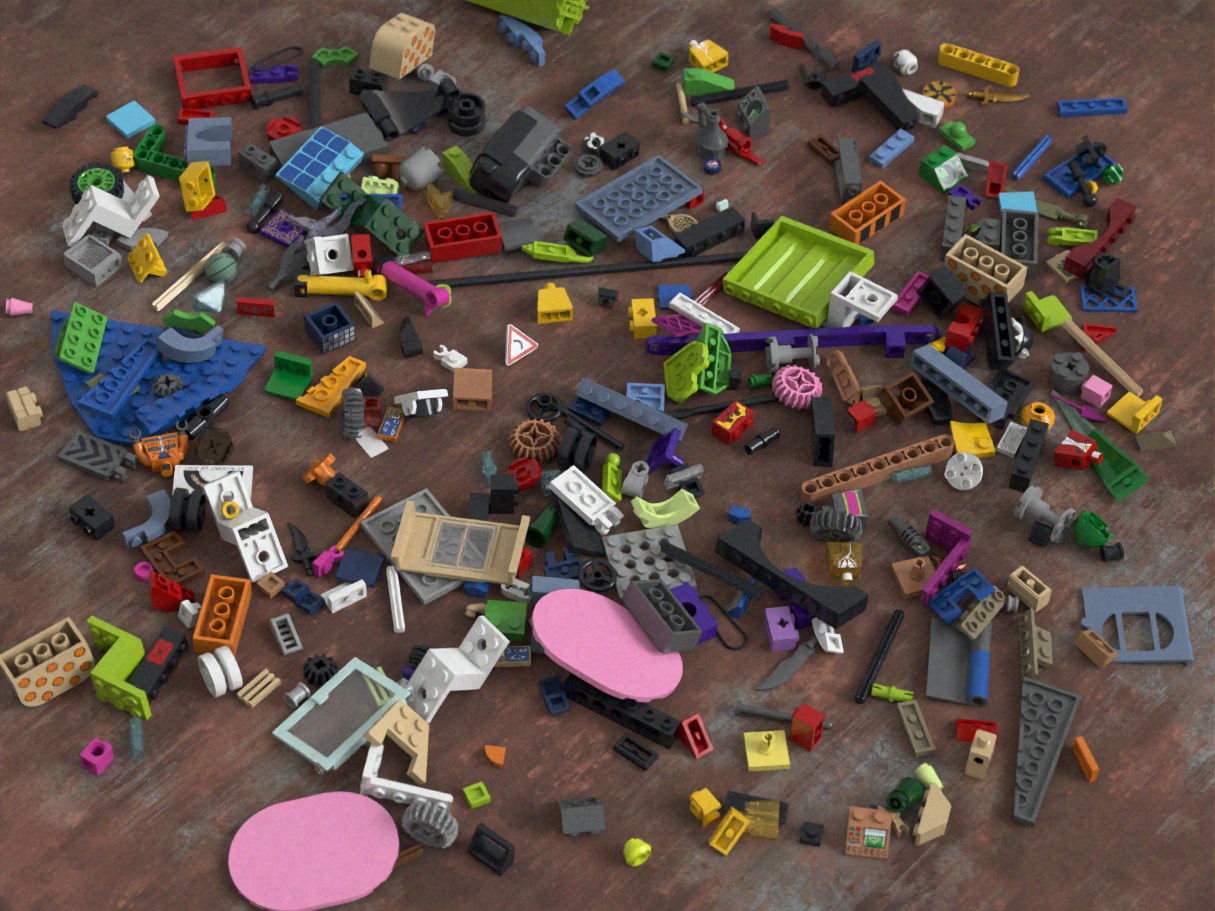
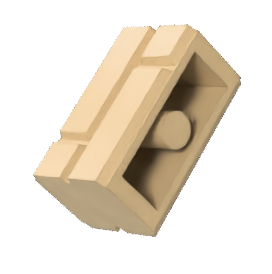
M26 386L19 388L17 391L7 392V403L18 429L23 431L29 429V427L40 426V417H43L41 407L35 405L37 399L34 392L30 393Z
M1021 566L1009 576L1007 589L1015 596L1018 595L1019 599L1029 608L1034 609L1035 613L1049 603V596L1052 590L1024 566Z

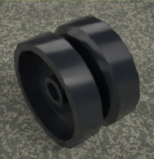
M460 93L447 106V124L449 129L459 136L469 137L479 134L485 128L486 105L484 100L474 93Z
M570 426L562 439L557 465L565 469H569L574 465L585 474L595 455L598 441L597 434L587 431L582 435L581 429Z
M175 488L169 510L170 530L182 531L186 527L190 533H200L206 512V496L204 491L193 490L190 494L186 488Z

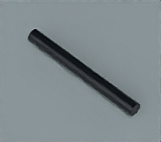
M563 407L561 409V413L565 417L574 415L579 423L584 425L589 432L597 434V437L618 450H623L625 444L567 408Z

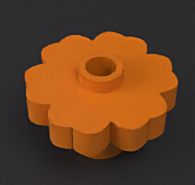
M330 452L321 459L317 458L309 465V470L301 478L307 484L316 479L320 485H324L326 488V483L335 476V471L330 465L336 458Z

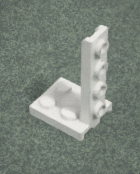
M371 743L362 776L360 795L368 797L369 794L376 798H386L397 803L407 804L420 803L421 801H424L426 804L431 802L432 805H438L442 809L445 808V811L450 813L453 796L450 794L377 778L384 745L375 747Z

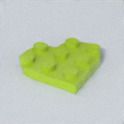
M692 341L663 363L668 397L678 403H682L691 394L697 392V375L702 370L707 369L710 363L707 345L702 342Z

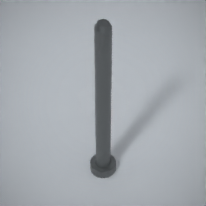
M740 700L736 702L734 714L739 715L740 712L788 722L793 721L791 719L792 714L745 705ZM824 720L823 728L832 729L833 723Z

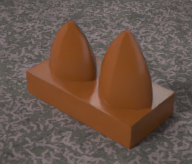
M373 154L372 163L374 171L379 178H382L391 169L396 182H399V166L408 156Z

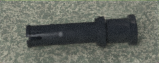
M299 83L273 92L266 90L259 95L252 94L250 95L252 107L254 110H257L258 107L264 105L271 106L275 101L303 94V89H300L302 85Z

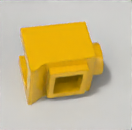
M707 788L696 791L690 796V810L698 819L702 820V826L720 817L717 809L721 808V804Z

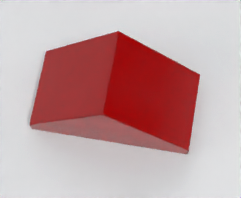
M695 713L680 721L678 738L695 759L714 750L699 713Z

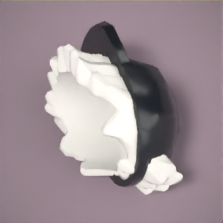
M1019 316L1016 319L1010 318L1014 354L1019 358L1025 359L1030 355L1028 352L1033 346L1032 330L1026 326L1024 316Z

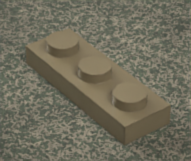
M917 700L897 703L896 709L914 757L935 754V747Z

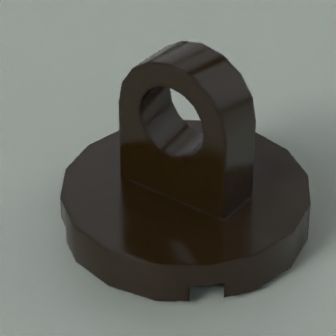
M213 427L206 429L196 439L195 454L206 465L224 463L232 454V439L221 428Z

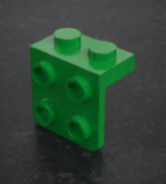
M276 351L274 355L275 369L265 387V392L296 401L297 398L303 396L313 376L312 360Z

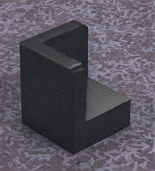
M752 212L750 227L755 239H760L774 225L773 219L759 220L756 212Z
M368 371L354 383V387L359 388L363 396L371 403L384 391L383 384Z

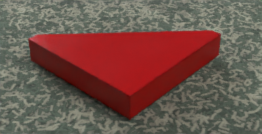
M1083 323L1082 331L1098 345L1115 334L1117 327ZM1082 346V352L1085 353L1087 350Z

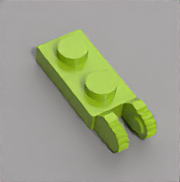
M1051 227L1047 230V235L1049 236L1047 243L1054 246L1060 244L1081 246L1098 239L1097 230Z

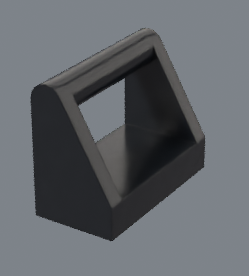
M479 823L470 842L468 854L499 876H502L514 863L515 846L484 824Z

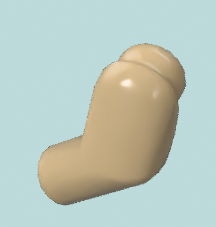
M483 603L470 604L466 607L465 615L475 618L476 612L485 614L487 605Z

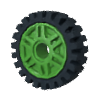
M91 163L89 167L84 165L82 170L77 169L76 173H73L72 178H70V191L75 204L80 202L83 193L91 185L117 198H123L124 182L122 175L117 168H114L112 165L107 166V163H103L102 166L100 163H96V166H93Z

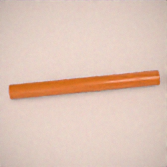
M376 495L337 543V554L343 550L359 530L361 521L367 519L382 501L380 496Z

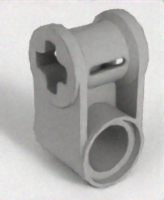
M637 461L632 465L628 476L623 482L622 494L641 499L649 478V466L647 463Z

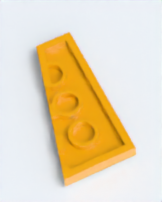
M351 356L347 357L333 369L329 376L325 375L318 385L312 386L307 390V394L297 398L296 405L330 418L341 402L343 389L351 388L366 368V362Z

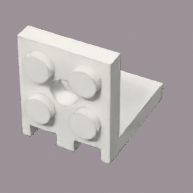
M348 234L322 238L319 236L304 240L308 252L306 255L307 262H309L311 271L309 276L353 270ZM331 249L337 253V257L334 260L328 257V252Z

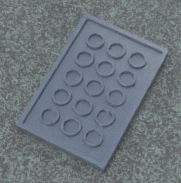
M657 155L576 201L575 208L619 242L635 233L636 229L649 225L703 193V188L662 156Z

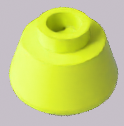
M630 839L624 845L625 860L630 866L642 864L651 854V846L640 839Z

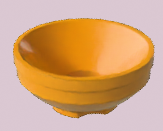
M1033 402L1027 404L1022 409L1020 420L1026 428L1030 419L1048 423L1049 430L1054 424L1055 415L1048 405ZM1041 408L1044 410V413H1036L1034 409Z

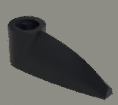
M406 316L399 330V340L404 359L423 354L421 341L412 322Z

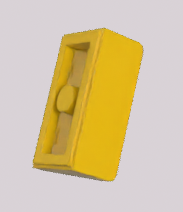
M731 807L710 837L709 845L727 856L750 820Z

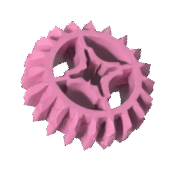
M795 364L792 367L787 365L775 374L772 381V391L775 392V397L779 398V402L785 403V406L790 405L792 409L797 407L798 410L802 408L807 410L811 407V397L821 396L822 383L819 382V377H815V373L809 372V369H803L802 366L799 368Z

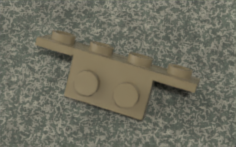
M995 585L996 591L980 602L974 600L967 607L968 610L958 617L960 622L955 627L960 632L963 631L972 641L977 638L1008 600Z
M1032 608L1018 618L1022 682L1024 676L1033 679L1038 675V665L1047 669L1053 665L1051 632L1035 626L1034 609Z

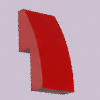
M771 24L769 39L789 48L802 49L804 33L787 31L788 26Z

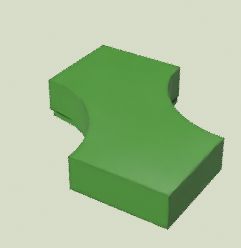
M347 46L337 50L321 48L311 56V60L316 58L319 61V66L322 68L337 64L349 67L359 59V53Z
M175 309L165 315L162 320L168 326L192 329L201 334L215 325V321L201 311L185 313Z

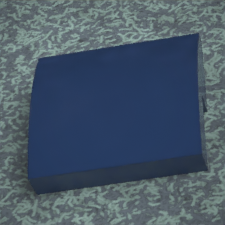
M348 547L337 570L335 580L353 584L362 579L366 587L374 588L379 579L380 570L385 563L386 555Z

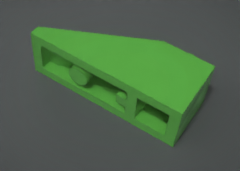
M701 68L683 69L682 84L685 96L703 95L735 89L733 79Z

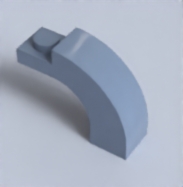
M217 325L205 336L191 339L180 335L170 327L157 338L156 349L175 361L184 363L201 362L215 355L216 347L223 340L224 329Z
M164 489L146 496L148 510L152 515L150 519L140 526L122 532L124 545L127 550L139 547L144 543L147 544L168 534L170 531V499Z

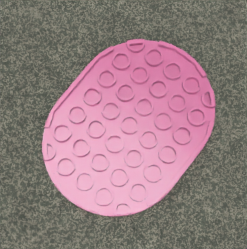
M562 589L546 594L538 601L531 616L532 633L536 642L540 643L545 649V654L564 669L607 694L620 699H625V697L635 699L636 702H650L652 699H663L670 695L681 680L683 665L679 652L662 653L632 612L609 598L586 590Z
M328 792L275 804L253 815L243 824L232 841L229 851V870L238 892L249 900L252 905L262 910L313 911L355 901L373 892V889L381 882L383 883L392 872L399 854V837L392 817L376 801L357 793Z

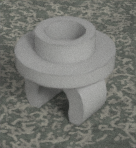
M428 63L421 64L416 68L417 75L421 80L427 81L434 75V69Z

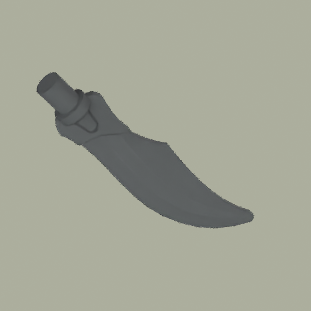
M813 636L809 641L801 643L793 656L781 661L769 678L756 686L755 690L774 689L791 679L806 659L815 653V645L819 642L817 637Z

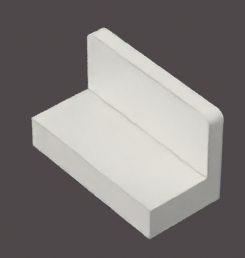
M362 579L353 584L345 582L321 594V597L324 598L326 606L331 613H334L367 597L366 584Z

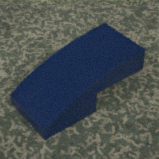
M296 578L281 589L282 593L291 602L311 616L326 604L323 597L310 591L309 585Z
M557 676L538 681L539 691L551 716L571 710L565 691H562Z

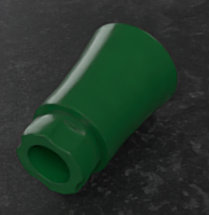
M547 505L529 524L525 538L529 545L535 548L545 547L549 536L559 521L556 507Z
M912 777L902 778L886 799L888 810L892 813H900L910 806L918 804L924 796L921 783Z

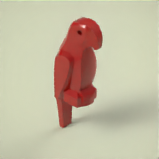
M720 118L719 127L728 138L726 148L741 158L758 166L761 165L763 161L751 152L752 139L746 136L743 137L735 128L727 127L725 121Z

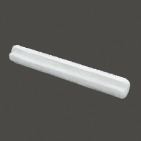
M393 565L386 568L393 625L396 633H403L405 631L398 573L396 566Z

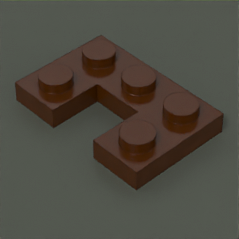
M175 530L140 547L141 553L153 566L157 574L163 575L165 578L181 586L205 574L203 567L195 557L176 564L170 555L185 548V543Z

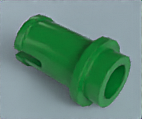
M767 373L757 376L752 374L751 377H748L749 387L757 389L759 386L772 385L773 379H769V377H772V374Z

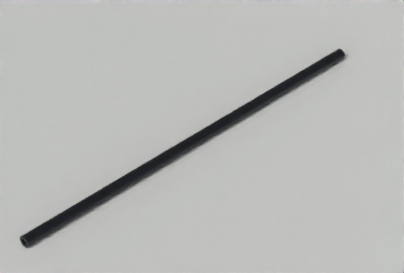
M747 252L662 259L660 262H652L650 260L430 280L427 282L434 286L446 284L450 288L739 262Z

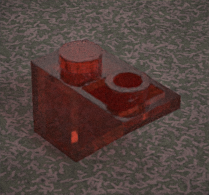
M363 397L364 426L380 427L382 415L381 397Z

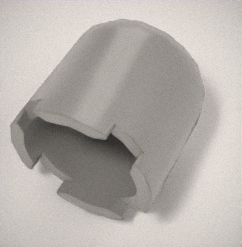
M423 146L400 164L399 180L403 186L419 191L444 175L443 168L440 169L437 164L440 161L431 149L425 150V146Z

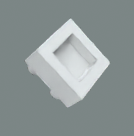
M188 600L182 601L177 617L188 629L196 627L199 611H201L202 606L199 603L191 604Z

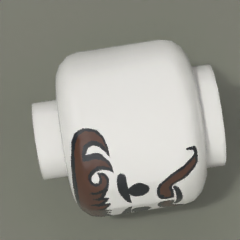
M908 50L896 52L893 56L892 65L902 75L912 74L916 71L918 66L917 58Z

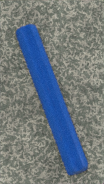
M1045 135L1014 169L1011 175L1012 179L1018 181L1051 145L1052 137Z

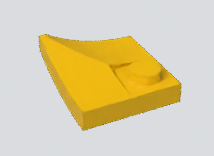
M950 421L951 436L955 440L954 449L956 453L968 452L977 458L995 456L996 451L986 423Z

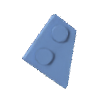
M627 383V397L664 413L665 384Z

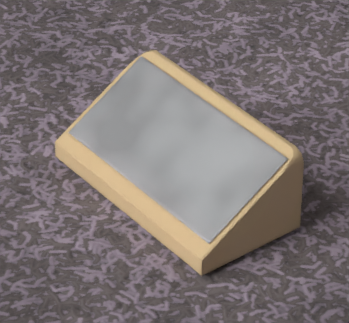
M356 291L354 293L355 306L372 328L382 325L384 323L369 301Z

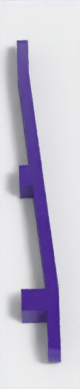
M873 325L723 334L731 353L765 351V347H769L766 338L771 336L776 337L778 345H791V348L807 347L808 335L812 334L818 338V347L816 348L884 344L885 358H904L906 344L927 345L940 339L938 327L932 325ZM699 335L682 337L650 336L645 341V349L651 355H674L688 343L696 341ZM651 344H658L659 346L652 347V346H650V345H651Z

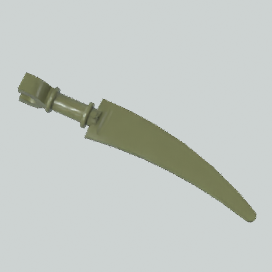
M1005 185L1004 191L1006 193L1017 192ZM1035 199L1039 214L1054 220L1060 217V219L1072 221L1073 224H1077L1082 229L1087 228L1088 215L1067 213L1061 206Z

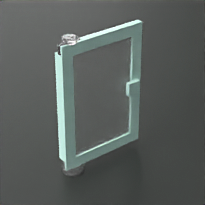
M354 657L279 725L272 734L282 743L314 763L313 767L320 775L324 772L329 773L332 769L336 770L367 741L363 734L382 717L394 702L401 699L406 703L409 698L416 694V690L408 680L402 678L396 683Z

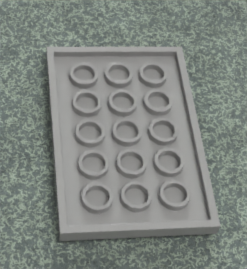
M427 488L361 521L362 529L383 555H386L387 560L392 566H396L395 559H391V553L407 500L415 502L416 512L450 516ZM443 527L434 561L455 564L463 534L460 528ZM468 538L461 565L482 567L484 556ZM397 570L424 605L466 583L465 580L427 576L423 573Z

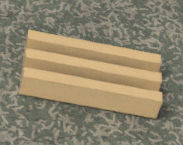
M265 669L237 693V698L250 708H253L281 684V680L278 677L275 678L273 673L270 674L269 670ZM270 681L272 682L264 690H262V688L266 686ZM255 694H258L251 701H249V699H251Z

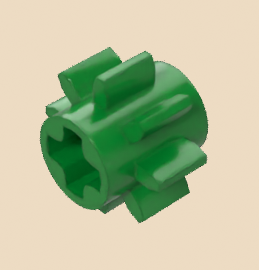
M1111 163L1102 170L1104 173L1102 174V179L1106 184L1110 182L1112 185H1115L1123 179L1122 174H1124V170L1119 164L1115 166L1114 163Z

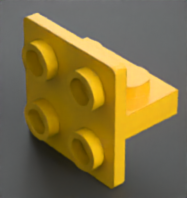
M145 233L127 257L139 283H142L149 273L164 277L167 273L164 262L161 260L150 234Z

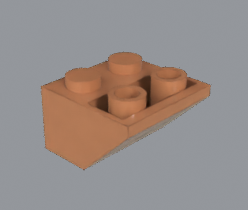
M454 368L453 410L491 412L492 370Z

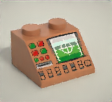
M850 806L847 818L845 856L887 860L892 812Z

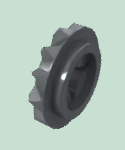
M585 154L576 159L575 168L576 171L580 172V175L586 174L587 177L588 175L595 176L596 173H600L601 169H603V162L596 155Z
M166 372L165 375L158 374V378L153 381V390L161 397H167L183 389L181 377L176 376L174 372L172 374H167ZM166 382L170 383L169 388L166 386Z

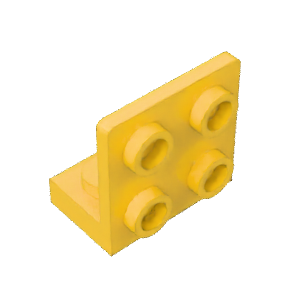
M1128 392L1108 410L1107 415L1137 434L1159 414L1163 399L1156 395L1152 400L1149 399L1145 402L1133 393Z

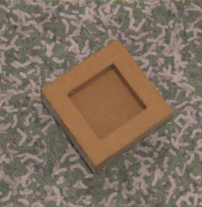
M272 572L257 582V588L270 599L285 587V582Z

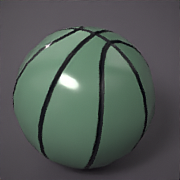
M223 252L211 255L205 264V273L208 279L215 284L222 285L231 282L238 270L235 259Z

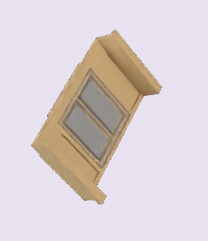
M407 500L391 553V559H395L396 570L480 583L491 582L513 585L530 516L522 515L520 525L419 513L416 512L415 502Z

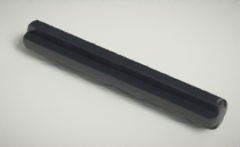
M452 188L450 192L452 199L515 216L518 211V207L460 189Z

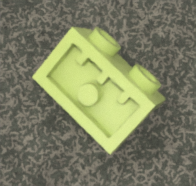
M368 176V178L363 177L361 188L368 194H397L400 186L396 180L391 178L381 180L375 176Z

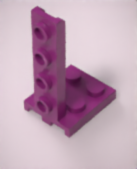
M935 509L929 513L925 538L945 548L950 554L923 586L922 592L924 594L921 596V602L925 605L930 599L933 600L936 597L940 586H945L949 575L956 572L959 562L967 558L972 542L971 535L974 532L972 529Z

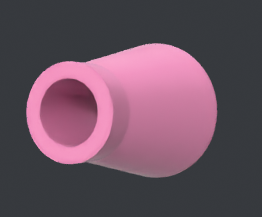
M14 298L6 299L5 314H10V316L32 314L33 303Z

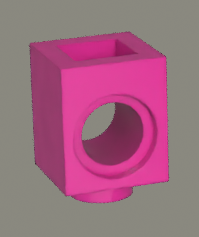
M94 738L80 754L81 766L97 776L114 759L112 746L108 742Z

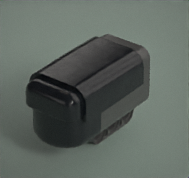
M523 106L508 118L478 154L469 173V185L480 194L486 192L498 201L509 203L528 180L539 187L547 186L566 163L571 153V147L559 138L561 130L556 124L533 108Z

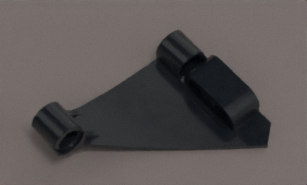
M446 79L440 83L435 91L409 92L363 89L359 96V101L370 118L374 119L376 127H379L386 140L391 141L436 115L459 96L460 91L452 79Z

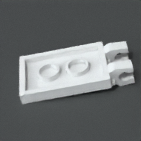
M574 465L551 481L548 486L589 525L595 526L596 531L603 536L609 532L610 527L619 525L620 520L624 517L614 507L616 503Z

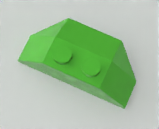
M706 322L696 342H702L708 346V360L710 363L707 369L702 370L697 375V384L699 390L715 395L729 387L732 353L723 336L722 328Z

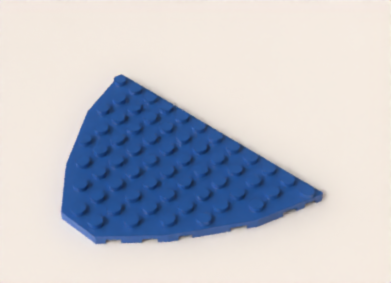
M56 310L51 311L52 358L69 397L70 404L80 415L85 426L91 430L93 436L116 445L133 447L134 441L129 439L128 436L130 430L132 436L137 437L136 428L140 429L139 441L141 442V438L162 435L169 428H177V421H179V426L185 424V420L188 421L189 417L196 414V409L189 408L185 411V415L180 418L175 416L169 420L170 423L152 434L134 418L133 411L142 406L149 405L160 398H164L158 396L153 390V381L158 378V374L165 375L166 372L167 374L174 372L176 376L181 377L183 389L232 367L241 372L243 378H245L247 371L258 363L261 355L264 356L266 353V346L223 339L220 345L216 347L214 356L196 363L175 361L160 352L138 383L140 390L129 396L113 420H109L77 407L78 401L89 391L86 387V382L100 373L108 376L110 371L114 367L117 368L121 364V360L129 355L145 338L157 342V338L164 333V329L107 319L93 374H89L59 360L54 355L61 326L69 318L70 313ZM166 382V386L168 388L170 386V383ZM238 385L232 387L231 389L225 391L224 393H226V392H227V393H230V392L233 391ZM203 400L200 405H206L210 400Z

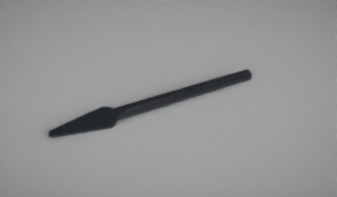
M773 394L738 400V402L747 407L777 402L779 398ZM734 401L690 409L681 408L665 414L676 419H684L694 415L726 410Z

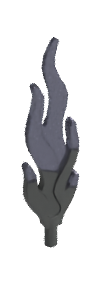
M364 198L351 203L342 218L332 227L325 229L326 225L340 214L342 206H338L335 212L320 219L311 227L306 240L319 236L321 238L336 236L347 229L355 209L366 202L367 199ZM300 235L283 253L278 272L276 273L277 277L267 285L269 290L273 291L281 282L295 279L296 271L311 273L310 268L301 269L309 265L306 257L308 254L306 244H303L300 251L294 255L296 249L302 243L303 235Z

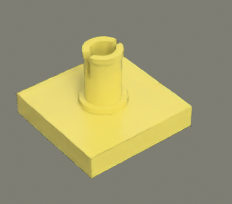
M785 730L746 732L743 734L748 772L790 768Z

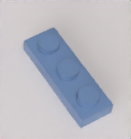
M899 129L869 156V161L882 169L885 168L914 142V136Z

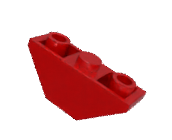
M153 571L149 572L148 590L152 607L169 613L179 611L182 601L188 600L191 604L196 603L195 594L192 590L165 578L163 575Z

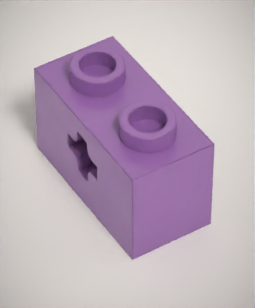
M789 606L766 608L764 624L771 652L795 650L796 642L799 641V633L797 629H794L795 617L793 613L790 614Z

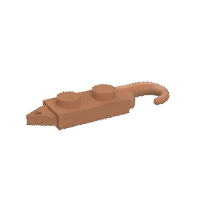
M833 350L826 357V367H830L831 358L836 356L839 363L834 368L832 376L843 401L847 404L856 405L859 403L862 391L844 354L839 350Z

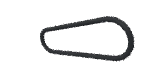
M297 46L284 48L254 64L252 68L255 71H266L301 56L304 50ZM286 50H301L299 54L266 68H255Z
M700 596V600L702 598L711 599L715 603V605L724 613V615L733 623V625L742 633V635L745 638V642L743 645L739 647H732L725 642V640L717 630L716 634L720 638L722 643L731 650H740L744 648L748 643V637L746 633L737 625V623L728 615V613L719 605V603L712 596Z

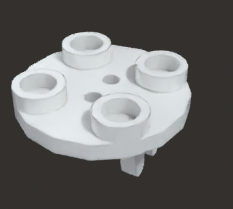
M958 452L948 461L944 475L954 488L970 490L981 481L983 466L975 455L968 452Z

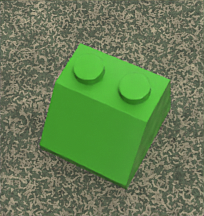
M487 600L485 618L509 641L524 642L528 603Z

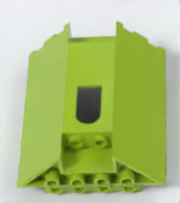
M467 0L566 35H570L574 24H578L582 18L583 10L587 11L589 6L585 5L586 0Z

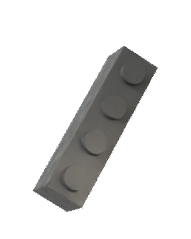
M948 196L940 261L945 262L946 254L962 238L966 204L965 197Z

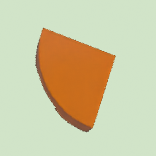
M485 745L486 757L494 766L503 768L506 747Z

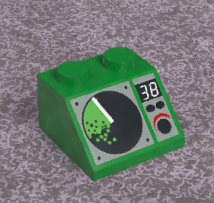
M945 144L921 160L918 176L943 194L968 177L958 154Z

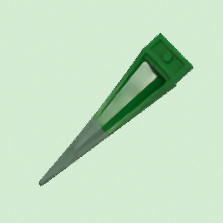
M1052 390L1053 394L1060 396L1056 391ZM1057 400L1073 430L1096 441L1097 452L1103 454V460L1101 464L1093 463L1106 488L1117 502H1120L1149 481L1148 476L1134 460L1106 438L1084 417H1080V413L1072 406Z

